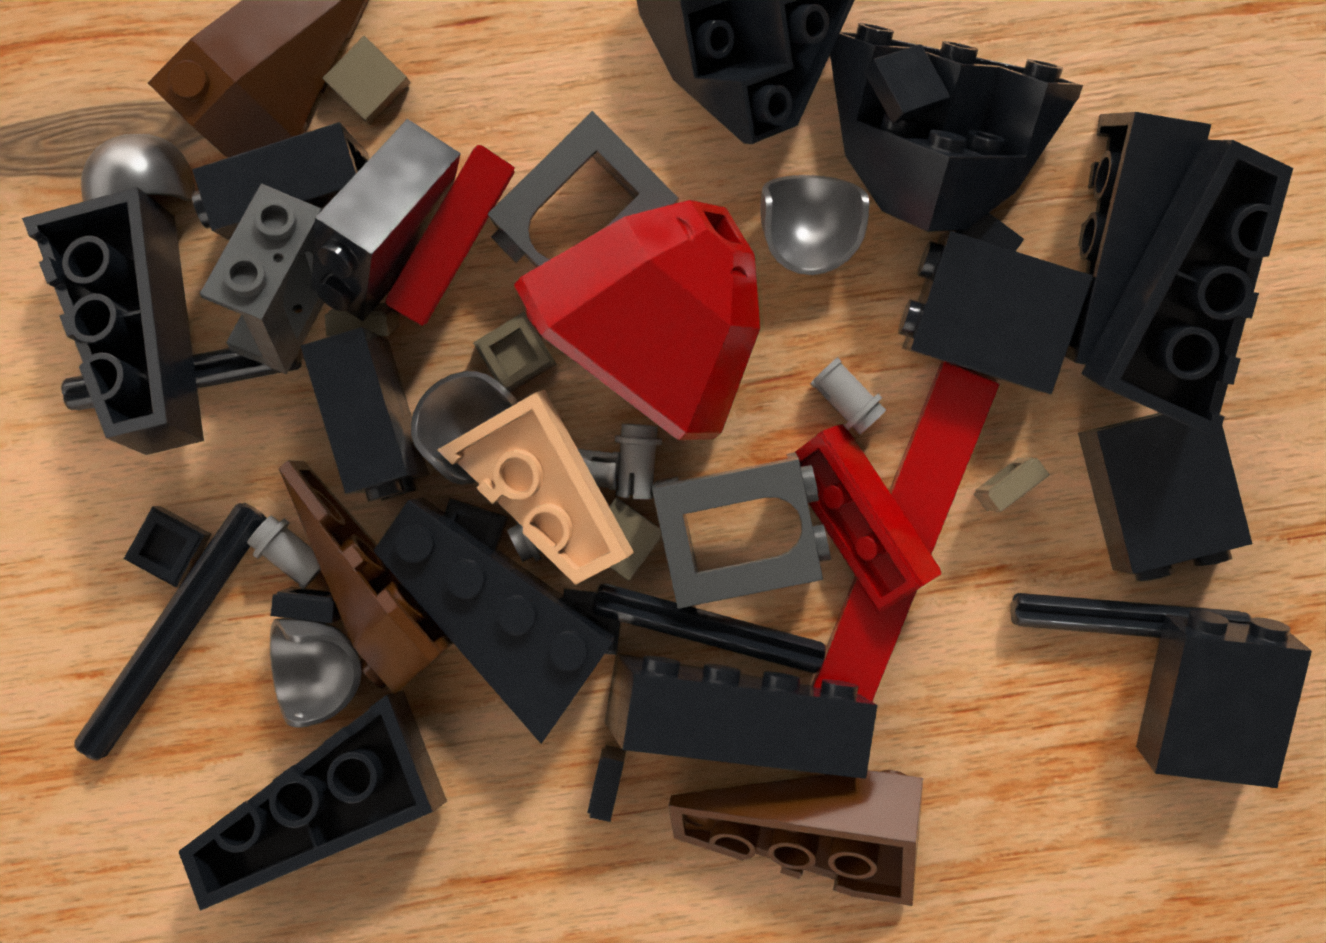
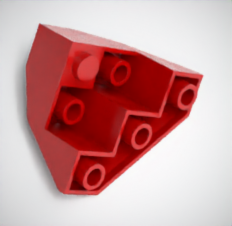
M687 200L625 216L521 276L514 283V287L526 307L529 321L538 329L543 338L677 440L715 439L722 433L760 331L755 254L726 207Z

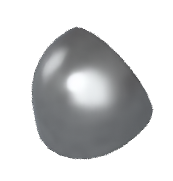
M124 134L105 141L96 147L89 156L81 176L83 201L138 187L147 195L171 196L184 201H191L192 193L195 192L190 166L184 155L172 143L150 134Z
M792 175L770 180L762 188L760 204L761 224L770 252L776 261L786 269L798 274H823L840 267L855 254L865 237L869 217L868 194L861 187L853 183L832 177Z
M463 371L451 374L436 382L419 400L411 421V436L414 445L421 455L452 483L461 485L475 483L476 481L458 463L452 465L437 449L517 404L518 400L497 380L487 374L476 371Z
M299 619L273 620L270 631L271 668L276 697L286 724L296 728L308 727L322 723L338 714L355 696L361 680L360 659L352 642L339 629L325 622Z

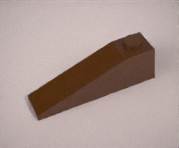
M242 0L193 36L158 71L148 84L227 158L303 134L308 127L306 120L319 93H324L328 86L323 77L331 70L345 40L351 39L369 0Z
M288 460L279 468V471L352 645L363 658L360 660L361 669L377 687L383 689L388 686L396 694L447 650L453 642L375 554L373 550L377 543L306 462Z
M867 770L866 779L823 774L671 795L668 806L675 839L739 860L750 859L755 854L770 858L775 863L781 865L780 873L797 879L802 876L804 869L834 879L833 890L852 897L908 906L913 905L922 805L923 778L907 776L895 770H883L880 772Z

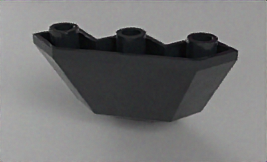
M637 0L639 15L672 79L744 144H754L798 126L855 0Z
M858 23L856 33L840 32L830 53L845 156L882 212L927 232L967 230L1015 194L1079 99L1083 87L1081 84L1060 78L1063 67L1052 63L1027 59L1025 67L979 58L977 57L979 49L961 43L943 41L941 49L922 45L951 97L938 109L892 124L864 70L875 58L919 44L892 39L893 30L867 23Z

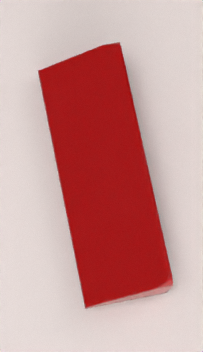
M476 145L388 293L385 300L387 306L421 326L427 324L489 218L487 214L496 206L515 173L514 166L482 145Z
M838 424L821 431L795 451L799 458L800 467L812 465L819 501L809 503L810 507L824 525L825 530L879 613L941 575L940 567L850 431L844 427V424Z

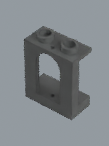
M591 111L487 215L498 228L491 238L514 262L517 263L525 256L537 268L550 259L538 253L531 243L529 234L531 220L538 209L591 157L634 199L607 226L625 216L679 203V198Z
M261 183L202 288L200 296L241 314L226 342L232 352L287 374L324 304L317 292L311 288L315 217L322 209ZM298 309H302L300 313L295 312Z
M795 452L787 454V459L681 481H679L677 476L654 482L652 492L678 609L823 580L820 562L831 560L824 525L812 526L808 503L819 501L817 485L812 465L800 467L799 458ZM761 498H780L789 502L798 511L801 534L797 543L788 552L775 557L698 572L686 516L687 513Z

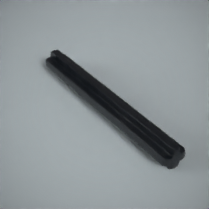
M238 503L234 506L75 739L74 747L78 752L95 761L106 757L250 548L247 541L267 519L262 512L247 503Z

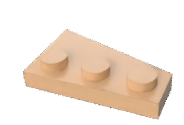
M545 390L532 394L437 449L452 465L458 463L479 484L477 489L492 504L498 502L523 526L522 533L575 585L628 558L634 553Z

